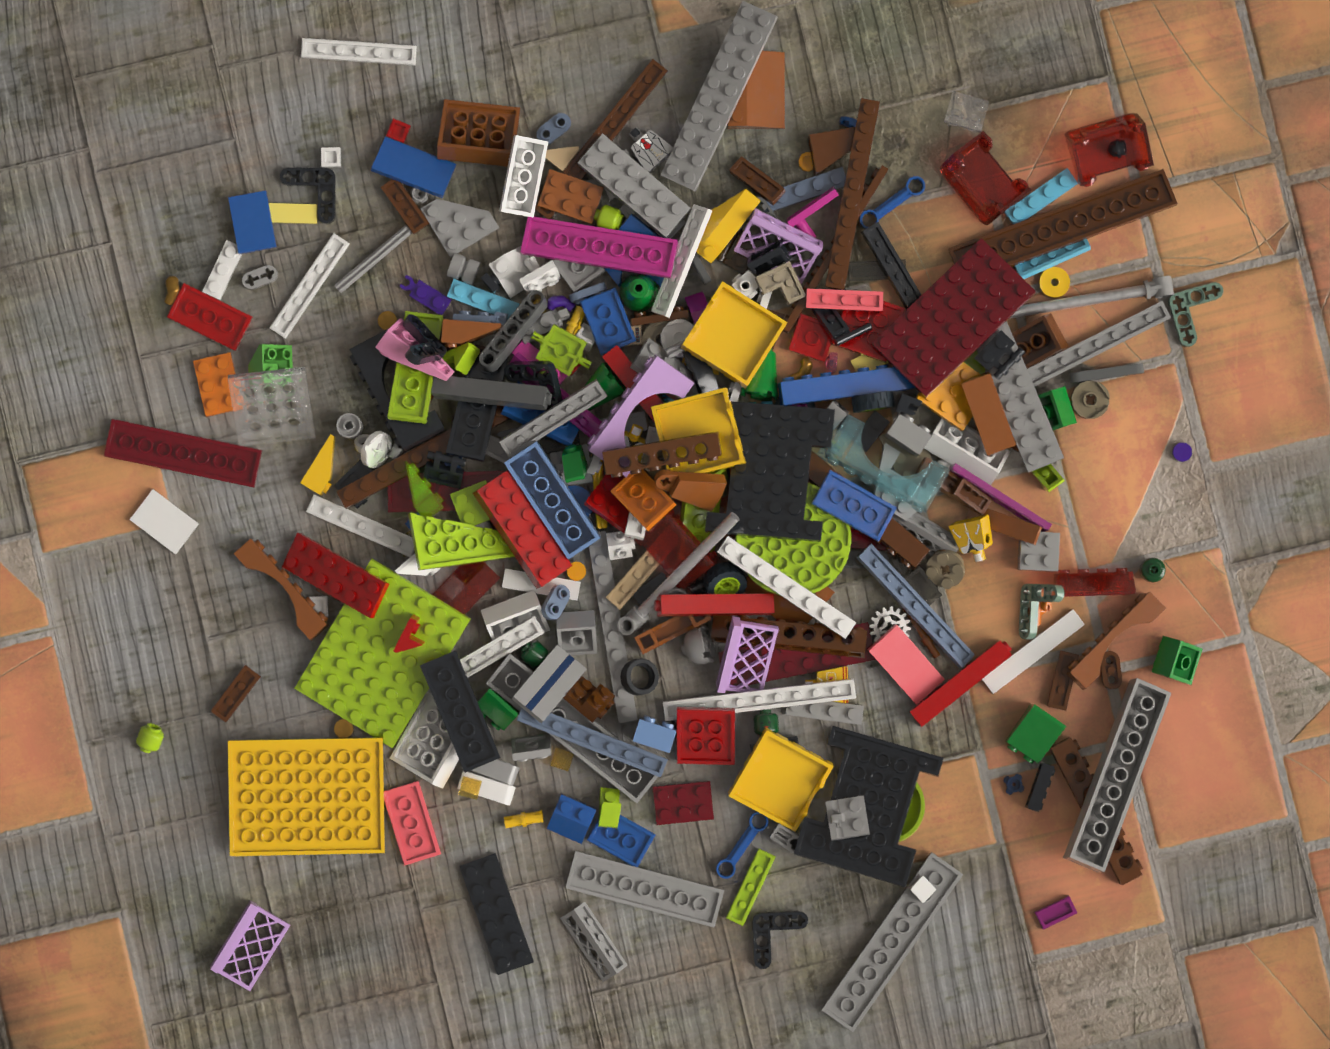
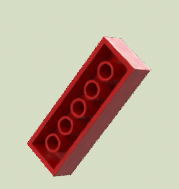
M509 470L504 471L473 492V495L536 589L543 587L572 567V564Z

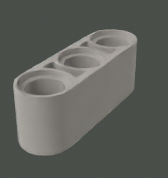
M497 759L471 771L513 786L520 767Z

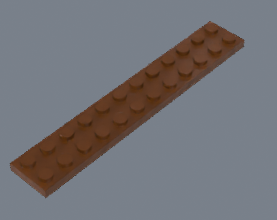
M1162 169L948 248V251L955 264L982 238L1012 267L1177 206L1178 203L1165 171Z

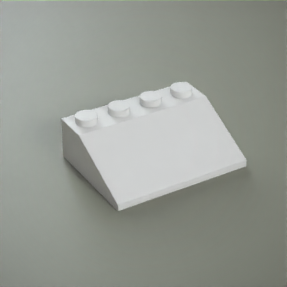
M427 691L390 759L429 783L444 788L459 758L434 698Z

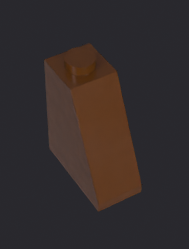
M855 127L810 134L808 136L814 175L821 173L851 152Z

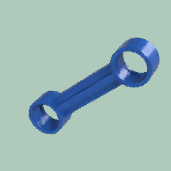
M918 176L909 178L906 186L874 210L864 211L859 218L861 227L863 229L868 228L862 221L864 214H873L876 217V222H879V219L911 196L921 195L925 190L924 180ZM915 179L921 182L922 190L920 192L913 193L909 190L908 185L911 180Z
M754 812L751 814L749 826L726 859H722L717 863L716 871L721 878L728 879L735 874L736 863L757 833L766 829L769 822L768 817L764 816L766 823L763 827L756 828L752 824V818L754 815L761 813ZM723 862L732 864L733 870L728 876L722 875L719 871V865Z

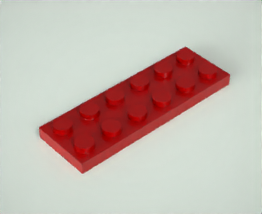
M302 533L296 534L282 565V568L369 618L375 617L389 586L388 582Z

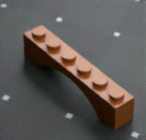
M250 538L234 555L247 569L266 573L284 587L294 604L297 626L309 640H313L329 626L326 622L328 618L322 611L318 613L315 610L314 606L316 604L309 597L305 598L301 594L303 590L296 582L292 584L288 579L290 577L288 572L284 568L280 570L277 567L276 563L278 561L271 554L267 555L263 551L264 545L258 539L254 541Z
M1142 592L1135 599L1136 604L1132 608L1128 606L1121 613L1123 617L1119 621L1115 619L1108 626L1110 630L1106 634L1101 633L1095 639L1097 643L1092 648L1090 646L1082 652L1083 657L1069 665L1068 668L1070 670L1066 674L1082 690L1087 689L1100 676L1103 656L1115 637L1131 626L1153 622L1166 609L1151 592L1146 594Z

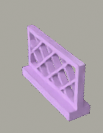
M755 208L734 247V251L748 258L753 255L752 253H757V251H761L774 244H769L766 235L770 234L776 235L783 244L791 242L796 250L789 251V254H798L800 262L791 265L793 268L802 266L803 273L801 277L797 276L800 284H802L815 259L823 249V241ZM754 224L760 227L762 233L752 236L749 229ZM763 237L766 245L756 248L753 239ZM749 240L753 249L747 251L740 248L742 242ZM809 251L813 255L811 259L803 261L800 252Z
M732 616L716 680L717 692L725 693L726 690L744 692L764 689L779 630L778 626L740 621V617ZM744 627L752 628L754 633L745 637L743 629ZM765 631L773 632L772 636L766 640L760 635ZM758 636L762 642L753 647L749 641ZM746 643L750 650L741 654L738 649ZM765 646L768 649V653L760 657L756 651ZM754 653L758 659L749 664L745 657ZM742 660L746 666L737 671L734 665ZM761 662L764 669L756 674L752 667ZM750 670L753 676L744 680L740 674ZM737 676L742 681L737 686L730 685V681ZM757 679L760 683L759 689L750 688L748 684Z
M250 900L210 965V970L251 991L290 927V924ZM258 912L266 915L267 923L256 925L254 918ZM279 923L284 926L281 933L272 935L271 924ZM268 925L270 936L259 938L257 928ZM255 929L257 939L246 942L244 936L246 931ZM272 939V948L262 951L260 941ZM258 942L260 952L249 955L247 944ZM245 945L247 955L236 958L235 949ZM261 955L262 964L252 968L250 958ZM248 958L250 969L239 971L237 961ZM235 962L237 972L229 974L223 971L226 964ZM251 971L253 979L248 985L241 981L240 974Z

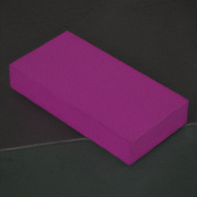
M1068 895L1034 913L1044 930L1077 914V911Z

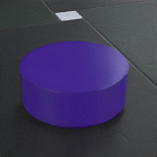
M1178 443L1173 447L1172 455L1175 460L1184 462L1192 456V449L1187 443Z

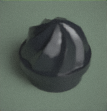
M1116 139L1110 143L1108 151L1113 157L1122 158L1123 155H1127L1125 140Z

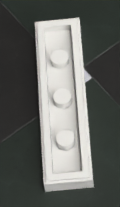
M505 568L502 587L525 592L535 590L537 594L548 595L552 587L565 585L570 591L569 599L578 601L581 582L554 578L543 587L536 589L525 572Z

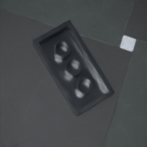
M1040 762L1025 805L1026 808L1037 812L1042 810L1043 798H1046L1047 787L1051 785L1050 778L1055 773L1054 766Z

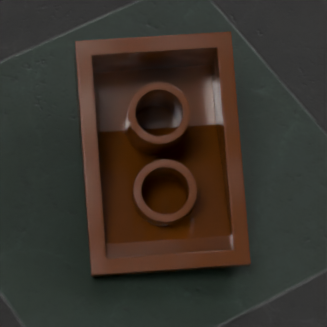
M1051 313L1041 316L1012 333L1017 347H1020L1025 352L1022 355V359L1027 369L1069 347Z

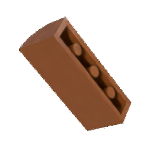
M985 372L962 382L964 393L987 456L1015 446L1016 443L991 373Z

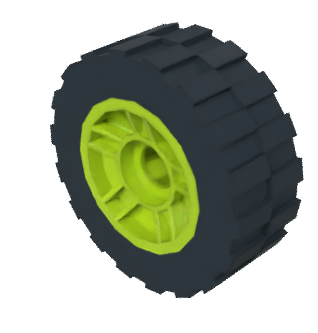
M893 391L876 392L851 398L853 413L895 407Z
M732 562L718 563L712 566L703 577V587L707 594H743L747 588V579L743 570Z

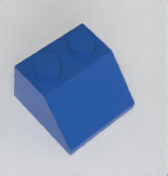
M562 793L546 829L582 844L597 808Z

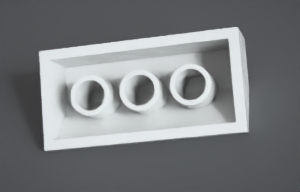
M514 135L499 211L534 217L548 146L547 141Z
M943 418L938 422L931 434L932 437L924 447V449L947 463L960 465L989 485L993 483L1000 473L1010 453L1009 450L1005 449L987 456L978 431L968 425L964 431H960Z

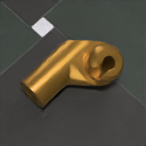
M169 276L165 282L167 295L164 302L168 305H173L179 291V281L176 276Z
M808 357L802 358L800 370L790 375V377H794V380H800L801 376L810 375L813 363Z

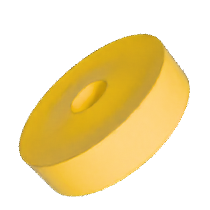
M1059 267L1046 269L1039 278L1041 292L1050 298L1063 296L1070 287L1069 275ZM1052 279L1058 281L1057 286L1051 284Z

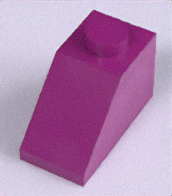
M703 291L685 297L694 325L708 305Z

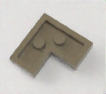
M790 261L755 277L762 295L780 288L788 305L806 297Z

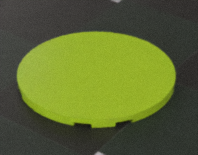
M808 483L804 520L823 522L821 542L735 535V541L810 592L816 593L831 584L843 570L850 552L851 529L849 525L811 504L820 487ZM748 574V576L757 585L773 594L779 595L778 593H776L775 591H773L772 589L758 581L756 578Z

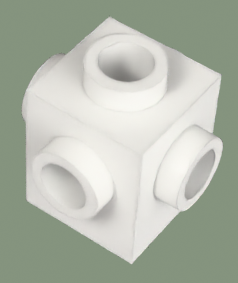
M749 270L743 275L739 273L732 280L734 284L731 287L748 298L752 299L758 293L756 291L758 285L755 281V276ZM742 285H747L748 289H743Z
M621 531L606 533L610 560L633 557L632 549H635L634 538L624 536V533Z

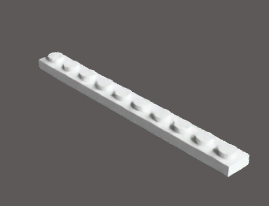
M853 678L663 701L665 721L677 720V707L735 708V713L856 699V691Z

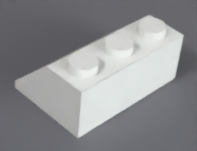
M535 590L481 610L492 641L534 616L544 632L550 631L547 620L542 615V607Z

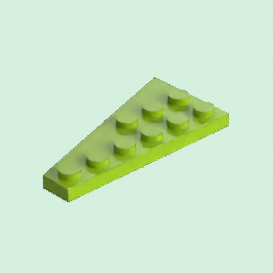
M415 513L408 514L418 571L515 557L496 530L450 520L436 519L430 516H420Z

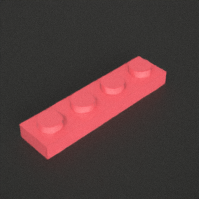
M807 288L805 308L883 311V292Z

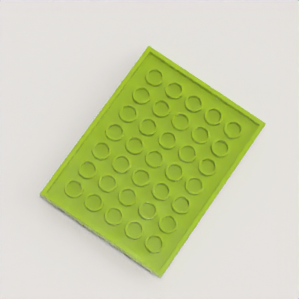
M372 558L365 570L389 583L375 617L369 618L344 604L294 689L371 736L383 737V743L393 748L429 689L420 665L451 653L471 618ZM413 614L420 617L418 621L420 627L415 635L412 633V635L425 641L422 646L395 653L393 650L410 617Z

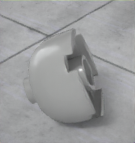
M706 625L688 631L684 638V644L681 645L683 654L687 655L688 659L695 664L714 662L712 657H715L716 654L715 645L711 640V636H708L706 632L710 631Z

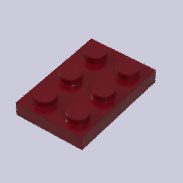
M710 781L653 787L657 825L714 820Z

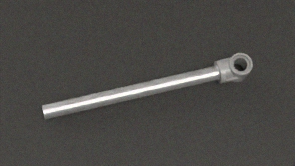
M1171 276L1154 278L1151 282L1145 280L1143 285L1025 304L1009 319L1145 296L1146 299H1151L1153 296L1155 298H1165L1174 295Z
M731 512L640 606L635 605L624 617L620 618L617 623L619 632L622 635L638 632L649 619L648 613L654 608V601L657 600V597L667 595L740 520L739 517ZM628 621L631 622L632 628L628 626Z

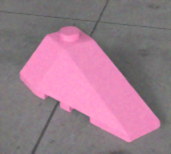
M401 318L386 331L375 347L383 356L444 381H447L454 373L453 369L443 359L420 365L412 364L406 359L405 353L408 349L419 343L403 326L404 320Z

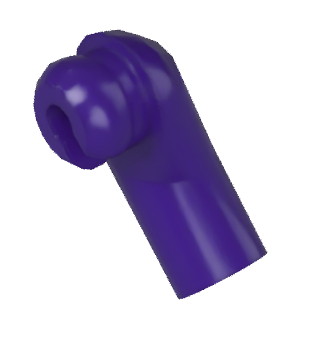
M563 295L553 296L547 300V308L549 310L562 306L571 312L576 306Z

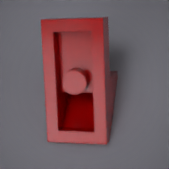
M414 614L410 617L393 650L395 653L419 647L425 643V641L412 635V633L415 635L420 627L418 623L420 617Z

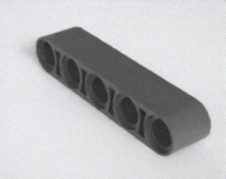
M533 290L525 297L482 351L479 361L486 371L494 372L502 365L545 311L548 302L541 291ZM541 298L538 304H533L536 299ZM525 313H529L526 319H521ZM513 328H517L514 334H510ZM501 343H505L502 349H498ZM489 358H493L490 364H486Z

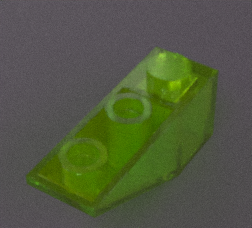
M405 461L412 504L421 516L433 517L444 508L442 505L444 500L437 492L434 494L429 489L432 485L425 477L421 479L417 474L420 470L413 462L409 464L408 461Z

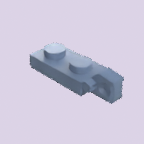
M459 311V314H453V320L501 323V325H504L508 319V314L496 312L489 316L488 312H478V315H471L470 311Z

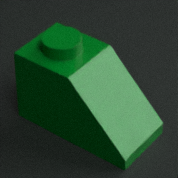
M573 444L565 447L562 452V462L566 483L585 479L588 464L582 445L576 446Z

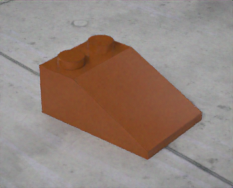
M443 319L441 342L447 347L446 349H454L467 342L473 343L493 335L501 329L502 325L501 323Z

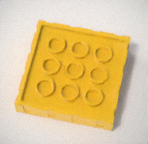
M722 281L680 348L690 352L697 359L704 361L708 366L718 372L720 371L724 376L739 383L740 386L746 389L788 322Z
M726 387L651 407L659 441L719 432L722 455L718 456V460L707 461V458L699 459V463L688 465V462H681L678 467L669 468L666 465L667 470L711 473L715 470H722L746 463L731 400H729V393ZM699 443L696 445V451L703 454L706 452V446ZM677 448L678 456L685 457L687 455L686 448ZM662 450L664 460H666L668 454L665 450Z
M765 727L762 736L759 737L752 753L749 754L745 761L744 767L734 780L733 786L730 787L728 796L796 832L802 820L807 816L809 806L815 794L820 788H823L834 766L832 762L824 760L821 756L806 750L799 744L791 742L788 738L774 733Z

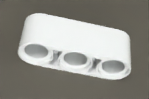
M463 770L457 789L510 805L516 787L469 771L465 773Z

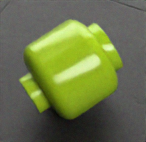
M603 205L601 210H596L594 220L597 221V227L619 230L624 215H621L620 209Z
M148 723L140 728L136 743L140 750L145 753L157 751L161 746L164 733L161 731L160 726Z

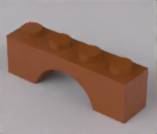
M675 616L634 638L642 654H645L711 620V617Z

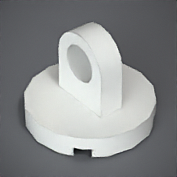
M376 431L371 435H359L354 440L356 450L361 453L362 463L373 469L383 465L388 459V450L391 451L392 449L390 435L382 431Z

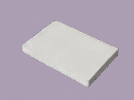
M152 489L130 518L133 523L174 554L179 552L199 525L198 522L154 489Z

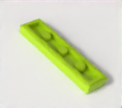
M758 848L726 915L727 919L741 926L744 925L776 856Z

